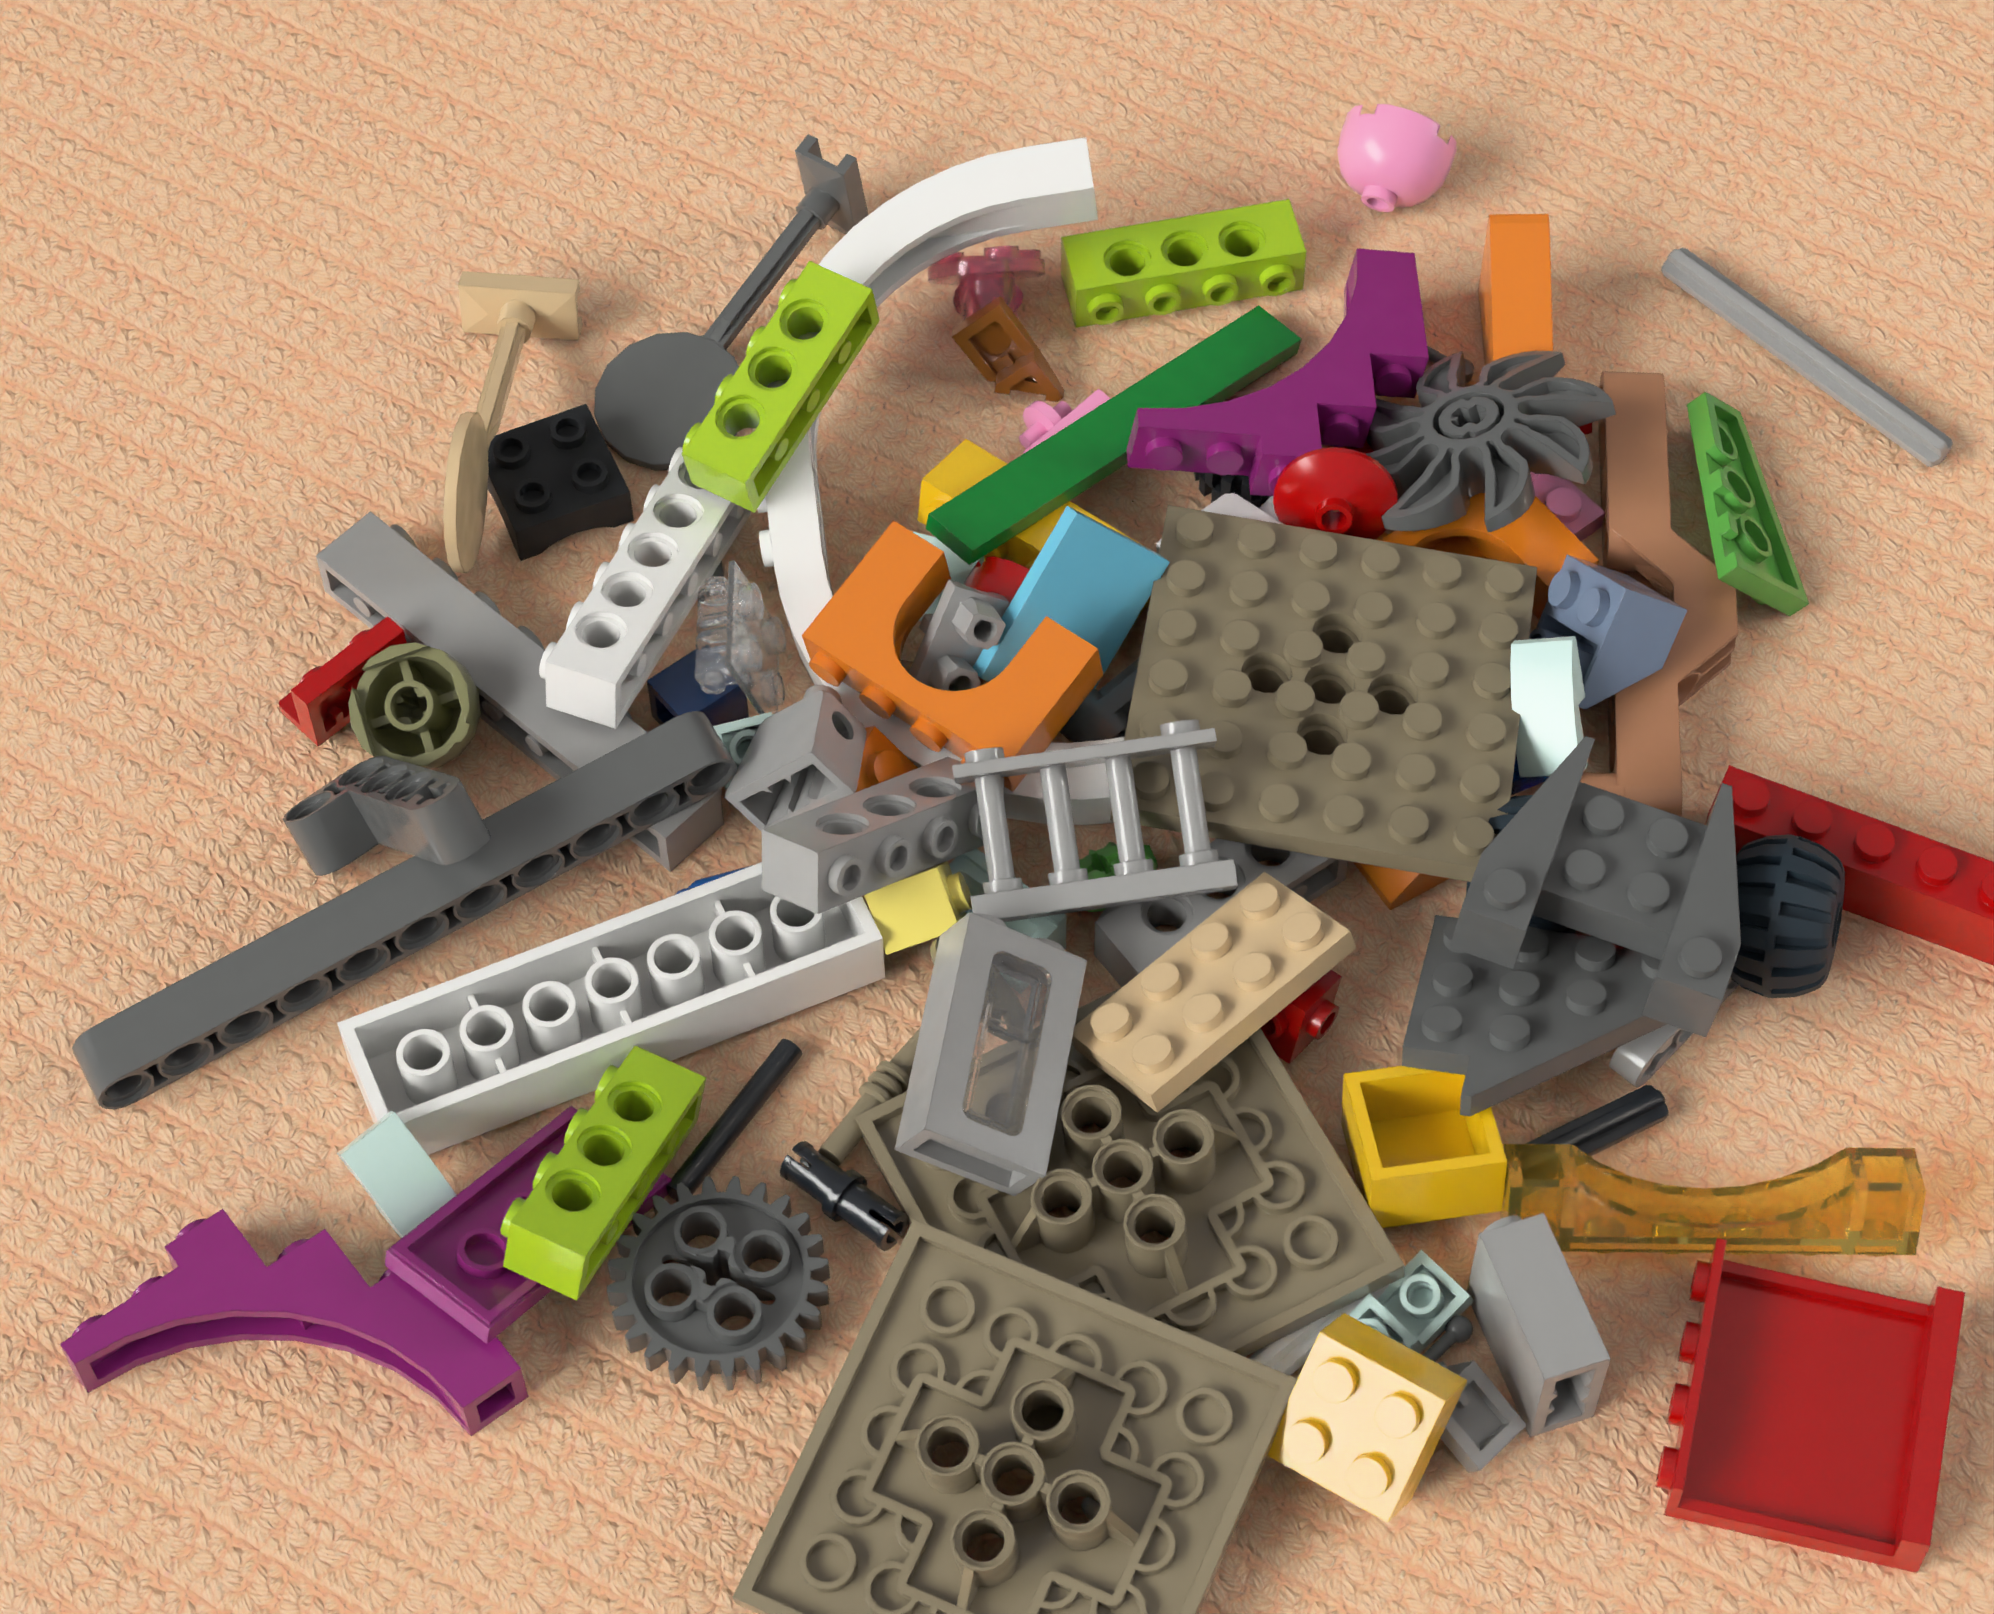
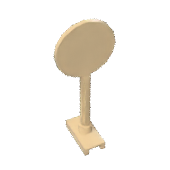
M462 271L458 289L463 332L498 335L476 412H465L459 416L448 453L443 520L445 549L448 564L453 572L467 573L472 570L479 554L487 506L488 450L492 439L499 431L523 344L530 337L579 341L583 327L582 317H578L577 298L580 291L579 279Z

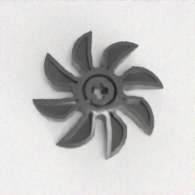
M1463 351L1439 360L1424 372L1416 384L1421 408L1403 406L1376 398L1377 408L1366 438L1374 452L1366 455L1374 458L1387 469L1395 482L1398 494L1397 503L1382 516L1384 528L1395 531H1418L1451 523L1467 514L1472 496L1485 493L1484 521L1489 533L1514 522L1530 508L1535 498V490L1530 472L1549 474L1585 485L1592 474L1593 461L1587 439L1579 427L1616 415L1612 399L1602 389L1588 382L1554 377L1565 366L1562 352L1529 351L1502 357L1483 366L1479 376L1480 381L1468 387H1465V359Z

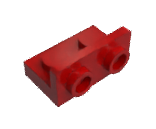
M387 616L370 630L358 633L344 650L323 666L311 669L302 677L299 684L279 701L281 713L319 747L350 723L348 701L352 688L357 690L359 679L365 673L361 669L371 657L389 646L407 643L404 630Z

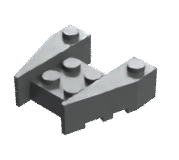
M1585 736L1482 852L1463 902L1449 947L1513 969L1532 915L1660 959L1642 1015L1706 1038L1723 1001L1741 946L1732 786L1722 783L1706 825L1580 782L1595 739Z

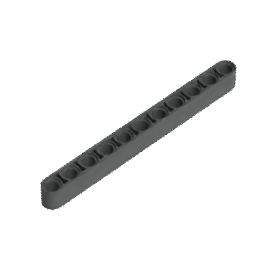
M692 711L679 715L483 819L491 833L490 840L480 850L466 859L449 865H439L413 856L91 1027L75 1040L72 1047L73 1054L99 1106L104 1109H118L133 1104L713 794L733 778L737 765L704 712Z

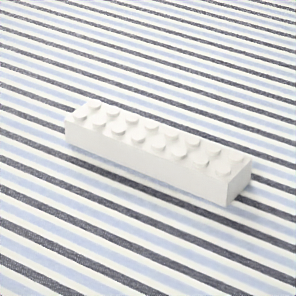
M761 862L356 1015L337 1024L349 1064L374 1124L390 1111H394L427 1155H430L595 1091L606 1069L610 1065L619 1068L634 1045L672 1061L884 979L883 938L862 896L816 914L763 891Z

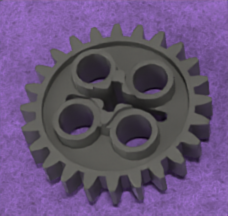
M706 1176L702 1184V1194L694 1196L682 1182L678 1183V1202L672 1205L658 1195L653 1196L655 1217L651 1219L645 1215L635 1213L632 1217V1224L637 1237L621 1235L617 1240L619 1254L623 1258H615L608 1261L610 1278L616 1281L607 1286L608 1299L611 1306L617 1307L612 1312L616 1330H628L625 1334L628 1351L633 1353L646 1348L644 1358L646 1368L649 1371L657 1369L668 1361L670 1381L673 1384H677L688 1370L695 1372L698 1390L702 1391L709 1384L712 1374H721L724 1385L729 1391L734 1389L736 1372L745 1370L756 1384L761 1383L762 1372L760 1364L767 1360L781 1371L787 1369L784 1348L788 1346L803 1353L808 1349L806 1334L802 1328L820 1330L822 1327L821 1311L816 1307L829 1305L830 1300L828 1285L822 1283L830 1279L828 1259L820 1257L824 1253L823 1238L821 1234L808 1235L811 1231L808 1213H800L790 1218L792 1212L790 1197L786 1194L775 1200L771 1205L768 1204L767 1188L763 1182H760L749 1196L742 1194L738 1176L732 1177L726 1192H717L712 1178ZM707 1235L717 1239L714 1244L699 1249L687 1245L690 1240L697 1236ZM767 1258L779 1262L777 1267L766 1272H758L749 1268L752 1263L760 1259ZM667 1260H673V1261L678 1262L679 1264H677V1263L664 1264V1262L667 1261ZM679 1292L689 1296L686 1301L676 1306L670 1307L658 1303L668 1293ZM775 1300L774 1303H772V1304H770V1305H767V1304H764V1303H761V1302H760V1301H764V1302H765V1301ZM733 1316H743L752 1320L748 1326L734 1331L720 1326L723 1321Z

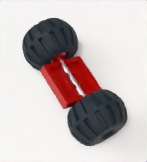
M1533 795L1513 796L1508 803L1497 809L1508 814L1489 819L1488 822L1492 826L1494 834H1499ZM1774 835L1751 841L1744 845L1736 855L1741 946L1730 977L1742 988L1769 998L1797 997L1819 989L1827 980L1835 953L1845 889V870L1843 864L1836 855L1821 844L1800 836ZM1467 882L1466 894L1471 882ZM1532 915L1528 926L1573 934L1576 932L1574 929Z

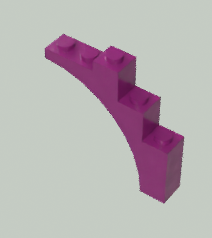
M1357 248L1344 288V319L1332 339L1305 366L1270 387L1230 401L1187 408H1137L1127 445L1128 467L1159 471L1171 470L1248 476L1250 495L1273 496L1278 476L1292 460L1300 455L1321 449L1322 445L1363 448L1377 408L1375 395L1415 398L1417 394L1416 384L1418 379L1423 376L1429 359L1415 253Z
M221 1209L207 1219H198L189 1223L177 1234L174 1241L164 1246L174 1270L165 1276H156L146 1280L135 1289L131 1298L105 1315H96L85 1320L74 1330L70 1338L60 1344L73 1373L88 1393L137 1366L189 1348L240 1340L298 1341L347 1351L395 1371L436 1399L470 1436H473L528 1398L521 1367L497 1337L486 1344L389 1268L382 1274L379 1282L370 1287L326 1229H323L310 1239H300L291 1243L280 1253L277 1261L266 1266L224 1209Z

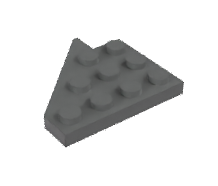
M1435 915L1403 1043L1402 1066L1466 1075L1461 1093L1460 1115L1472 1116L1667 1025L1642 1015L1660 959L1594 936L1528 927L1514 968L1510 969L1449 947L1458 918Z

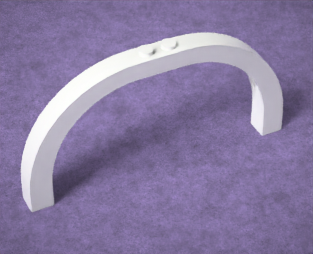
M1086 137L989 154L950 167L924 179L886 201L856 224L825 255L818 265L871 288L876 307H878L890 294L913 276L937 261L969 246L1014 233L1098 220ZM806 333L798 339H810L818 333ZM777 380L770 383L767 387H779L787 381ZM819 413L757 509L758 513L768 512L769 529L759 531L764 567L774 566L779 595L799 656L814 685L829 686L837 691L842 699V705L865 728L875 726L918 768L945 757L961 761V758L944 747L940 752L927 748L912 735L909 729L910 725L894 715L889 719L876 715L862 703L859 698V692L843 682L838 687L830 685L821 679L808 664L810 657L802 634L833 597L817 472L816 445ZM1125 737L1073 743L1051 742L1044 752L1124 741ZM1105 763L1066 768L1074 825L1114 823V821L1110 820L1112 807ZM1040 772L1027 774L1014 792L1004 787L1006 818L1047 824Z

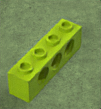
M1290 199L1061 237V277L1076 328L1096 324L1108 325L1120 320L1150 315H1167L1174 311L1209 305L1220 306L1233 301L1268 295L1280 296L1287 292L1303 290L1306 249Z
M811 261L807 263L798 279L793 278L785 285L778 301V309L766 327L760 326L752 335L745 359L734 375H727L720 383L715 395L714 406L704 421L694 424L686 435L682 456L692 484L753 513L756 512L879 323L880 319L871 288ZM806 333H818L810 339H798ZM777 380L787 381L779 387H767L770 383ZM742 429H756L754 432L746 436H734L737 432H739Z
M634 1045L619 1068L610 1065L598 1084L594 1097L595 1102L589 1111L580 1108L573 1116L565 1134L564 1146L559 1154L549 1152L542 1160L533 1181V1191L526 1200L517 1197L509 1207L500 1231L501 1235L508 1238L503 1267L577 1301L632 1220L633 1215L638 1211L697 1123L707 1077Z

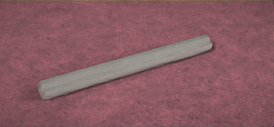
M1674 249L1668 255L1667 260L1662 266V273L1681 289L1926 466L1934 467L1939 465L1947 457L1953 442L1950 437L1688 249Z

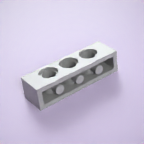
M945 757L763 828L762 890L816 914H820L984 846L975 782L955 784L952 765L961 764V761ZM1001 778L1004 797V778Z
M1215 839L1210 843L1211 850H1218L1219 861L1234 859L1238 886L1235 890L1218 892L1229 897L1215 899L1207 894L1108 907L1102 912L1098 920L1095 921L1094 955L1117 983L1123 987L1263 872L1268 873L1299 896L1311 902L1346 879L1348 861ZM1270 860L1275 861L1280 865L1265 866L1260 864L1259 862ZM1160 925H1171L1176 927L1177 930L1171 932H1163L1157 930L1155 927Z

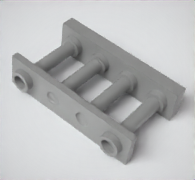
M1182 720L1160 725L1161 736L1006 758L1004 757L1003 747L965 752V763L952 765L955 784L975 782L989 882L982 883L983 895L970 896L973 913L991 915L1001 919L1003 922L1235 890L1238 883L1234 859L1219 861L1218 850H1211L1197 750L1215 747L1217 742L1215 728L1200 730L1199 720ZM1170 754L1185 854L1179 855L1180 867L1154 870L1153 860L1145 858L1131 759ZM1105 763L1119 863L1113 865L1115 876L1088 879L1087 868L1080 869L1066 768ZM1040 772L1054 872L1048 874L1049 885L1023 889L1022 878H1015L1001 778Z

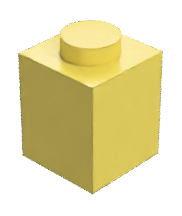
M948 861L865 895L873 920L883 938V947L886 955L939 937L967 915L966 911L972 909L971 893L966 880L961 872L952 874Z

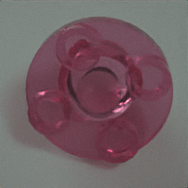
M996 246L984 248V256H964V252H956L927 268L928 283L958 285L954 292L953 304L956 312L962 317V321L999 296L1003 298L1018 318L1017 309L1022 305L1024 295L1015 284V280L1045 275V260L1041 259L1040 250H1019V246Z

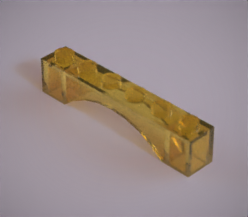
M1504 1144L1507 1170L1503 1210L1499 1212L1500 1219L1508 1216H1520L1522 1219L1544 1213L1562 1252H1596L1602 1254L1613 1252L1712 1253L1716 1239L1720 1238L1727 1240L1725 1253L1735 1255L1800 1254L1815 1256L1818 1254L1869 1255L1875 1257L1916 1255L1926 1189L1915 1148L1846 1147L1815 1165L1781 1178L1745 1186L1693 1188L1663 1185L1629 1176L1597 1162L1574 1145Z

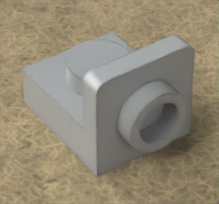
M1474 1360L1446 1366L1444 1362H1439V1365L1468 1380L1445 1427L1441 1440L1468 1473L1481 1471L1526 1426V1423Z

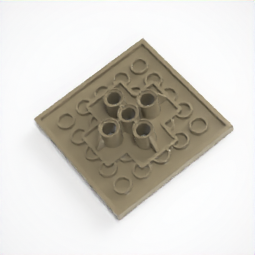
M1168 505L1159 554L1170 561L1161 578L1153 582L1124 741L1161 736L1160 725L1175 721L1197 719L1199 720L1200 730L1215 728L1217 739L1215 747L1197 750L1208 833L1211 838L1471 882L1482 852L1498 835L1494 833L1489 819L1508 814L1497 809L1508 803L1511 798L1520 714L1512 710L1511 644L1514 640L1529 639L1537 567ZM1165 754L1131 759L1141 826L1182 832L1171 755ZM1111 809L1110 820L1113 821V814Z
M1119 989L1078 1008L1075 1025ZM1261 1028L1158 1113L1078 1052L1071 1042L1046 1176L1038 1178L1033 1185L1016 1196L1009 1195L896 1151L895 1145L907 1091L855 1116L863 1140L901 1210L908 1215L909 1225H911L913 1219L1244 1357L1405 1277L1403 1261ZM1034 1030L972 1059L963 1101V1111L970 1120L1005 1134L1014 1135ZM1092 1123L1103 1129L1096 1133H1084L1079 1130L1081 1127ZM1183 1147L1195 1153L1194 1156L1188 1158H1177L1170 1154L1173 1150ZM1127 1177L1136 1184L1127 1188H1116L1109 1183L1114 1179ZM1063 1206L1076 1212L1066 1218H1055L1048 1214L1052 1210ZM1154 1231L1169 1237L1165 1242L1158 1244L1147 1243L1140 1238ZM1044 1405L1029 1413L1026 1425L1033 1430H1051L1062 1420L1063 1412L1055 1406Z
M913 1219L732 1598L737 1605L758 1614H1199L1272 1447L1297 1378ZM1044 1405L1055 1406L1063 1412L1062 1420L1051 1430L1038 1431L1026 1425L1029 1413ZM951 1441L962 1442L969 1448L966 1458L955 1467H939L932 1462V1456L937 1447L948 1444ZM1014 1469L1026 1470L1034 1476L1033 1484L1021 1495L1008 1496L996 1489L997 1481L1001 1475ZM1080 1496L1092 1498L1100 1506L1099 1512L1094 1519L1088 1523L1077 1525L1069 1523L1062 1518V1509L1068 1501ZM984 1533L996 1534L1004 1540L1002 1551L991 1561H975L966 1555L967 1547L972 1539Z

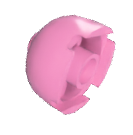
M1377 104L1374 114L1360 115L1363 105L1353 107L1347 113L1340 133L1338 159L1341 175L1348 185L1362 196L1361 201L1371 209L1391 212L1395 207L1405 208L1414 206L1430 198L1443 185L1450 172L1457 151L1456 140L1452 135L1446 144L1443 139L1437 136L1440 128L1438 123L1409 109L1388 104Z

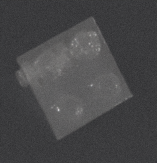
M735 560L729 561L728 580L720 576L709 577L698 590V621L696 624V631L698 633L696 648L698 650H696L695 679L701 684V690L708 694H720L725 691L727 685L738 683L759 715L768 712L775 714L778 712V705L784 704L785 701L784 683L779 672V654L784 653L786 650L784 627L781 620L777 616L772 617L763 604L758 585L755 582L749 583Z

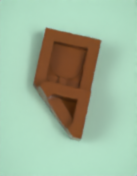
M1001 296L953 327L952 338L986 381L995 382L994 393L1010 395V390L1040 394L1046 395L1045 401L1058 402L1064 398V389L1049 363Z

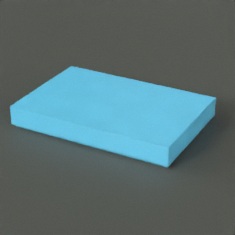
M1067 506L1002 616L1006 626L998 645L992 646L988 650L983 649L973 669L981 679L987 682L998 676L1047 616L1098 648L1104 675L1150 597L1153 582L1161 578L1170 561L1151 549Z

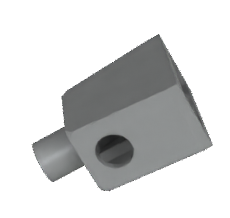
M825 685L809 687L802 700L766 718L759 725L726 791L725 798L762 832V829L855 793L867 733L864 725L842 705L839 693L833 688Z

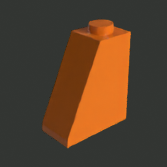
M1489 214L1478 287L1484 365L1512 354L1529 351H1553L1549 214Z

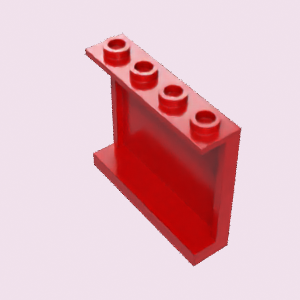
M1717 1238L1710 1261H1696L1691 1282L1689 1300L1699 1302L1701 1306L1698 1323L1686 1321L1679 1349L1678 1362L1690 1364L1687 1385L1675 1383L1668 1411L1667 1424L1679 1426L1676 1448L1663 1447L1657 1473L1656 1487L1668 1490L1664 1515L1917 1573L1931 1545L1965 1292L1937 1286L1930 1305L1724 1260L1727 1240Z

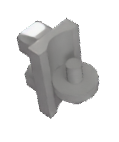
M948 579L934 614H925L919 628L925 633V636L909 674L919 682L940 690L961 691L980 686L981 681L973 666L983 649L988 650L992 646L998 645L1006 626L1002 616L1009 605V601L1003 595L979 591Z

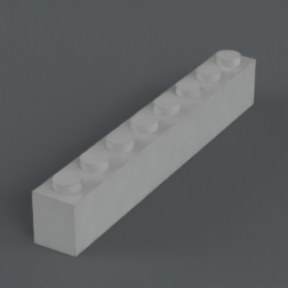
M370 511L316 555L324 590L327 594L370 629L388 616L404 630L407 643L416 642L443 650L462 664L470 673L479 690L480 718L556 780L647 733V731L632 720L628 711L618 727L614 729L546 707V682L539 674L540 663L545 650L538 637L527 627L521 625L516 628L502 617L498 607L486 594L480 591L474 594L463 586L453 570L440 558L431 560L418 550L412 538L400 526L393 524L389 527ZM719 789L629 839L671 872L724 825L721 803L722 790Z

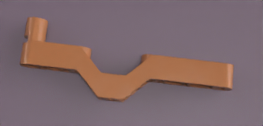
M1602 371L1599 388L1612 399L1616 415L1598 420L1601 509L1605 511L1601 527L1603 567L1630 576L1687 609V612L1663 668L1608 697L1610 773L1584 772L1580 782L1681 817L1683 794L1679 706L1731 664V652L1734 651L1735 640L1738 636L1736 588L1718 580L1716 565L1671 530L1663 373Z

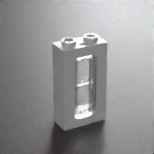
M969 912L941 934L895 1150L1012 1196H1016L1033 1185L1038 1178H1044L1048 1168L1087 960L1066 952L1062 945L1053 940L1032 938L1006 927V924L1001 919L986 914Z

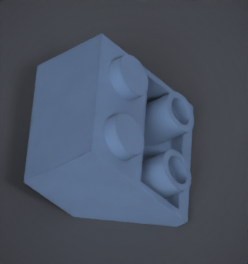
M1567 554L1561 570L1553 577L1550 583L1548 601L1537 627L1530 633L1529 639L1576 636L1585 698L1581 701L1579 707L1588 709L1663 668L1687 609L1628 575Z

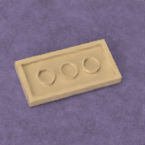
M1263 872L1076 1024L1072 1037L1073 1046L1083 1056L1158 1113L1356 949V945L1351 931L1268 873Z

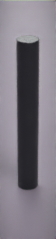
M781 1039L671 1178L672 1180L666 1186L667 1194L678 1202L677 1184L681 1182L690 1190L692 1195L704 1181V1178L709 1175L801 1058L802 1051L796 1044L788 1039Z

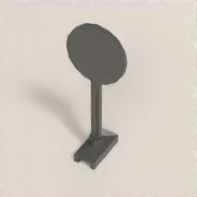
M807 134L795 150L805 196L796 207L797 214L708 331L702 336L688 332L655 334L627 346L607 364L595 388L594 416L606 444L625 461L654 471L669 470L674 452L678 447L683 448L684 440L691 427L697 422L702 423L714 406L715 395L722 380L729 374L734 375L739 368L735 358L726 351L815 232L818 229H824L828 225L847 234L856 224L868 216L857 158L846 154L836 166L822 159L818 138Z

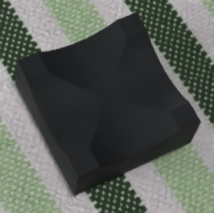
M587 404L495 435L488 450V491L499 509L520 561L539 555L556 542L578 532L601 527H617L634 521L630 491Z

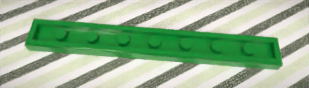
M1258 305L929 513L925 529L968 565L973 564L1128 463L1127 445L1137 408H1187L1223 402L1296 355L1302 339Z

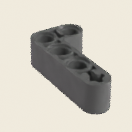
M376 756L350 768L299 802L283 818L284 823L316 876L327 875L345 867L378 844L439 865H449L476 853L486 845L491 837V833L458 777L386 756Z

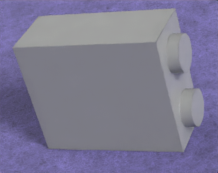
M1541 1213L1522 1219L1520 1216L1501 1218L1490 1224L1484 1232L1478 1235L1467 1293L1474 1300L1471 1304L1472 1309L1518 1413L1526 1423V1431L1529 1437H1533L1594 1417L1611 1358L1545 1214Z

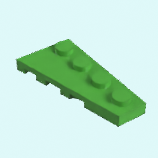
M1704 392L1687 404L1718 580L1751 596L1758 604H1767L1791 616L1807 606L1809 601L1741 412Z

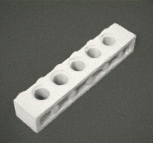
M678 447L674 452L668 475L662 484H655L651 487L646 497L643 513L635 524L630 522L625 527L620 538L618 551L611 562L604 561L598 568L592 591L584 602L578 601L573 606L568 617L566 630L558 643L550 642L546 647L539 668L540 677L545 679L546 707L616 729L752 513L741 506L692 484L682 456V447Z

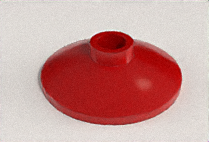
M1337 447L1309 451L1292 460L1278 476L1273 495L1276 516L1285 525L1373 540L1380 537L1387 530L1384 528L1382 516L1388 509L1397 504L1398 501L1395 482L1382 464L1362 452Z

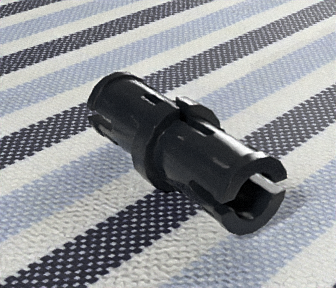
M801 1141L792 1148L793 1152L801 1157L800 1163L787 1154L780 1168V1175L784 1179L793 1182L822 1203V1211L833 1221L845 1220L876 1243V1246L881 1250L887 1251L896 1245V1239L890 1236L889 1232L892 1229L901 1237L904 1235L909 1225L908 1215L905 1212L899 1211L867 1188V1180L854 1169L845 1172L815 1150L813 1145L807 1141Z

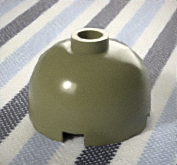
M416 642L392 645L371 657L361 669L365 673L359 679L357 690L352 688L348 701L350 723L361 747L372 756H386L428 769L437 768L460 756L475 737L481 716L479 690L468 670L447 652Z

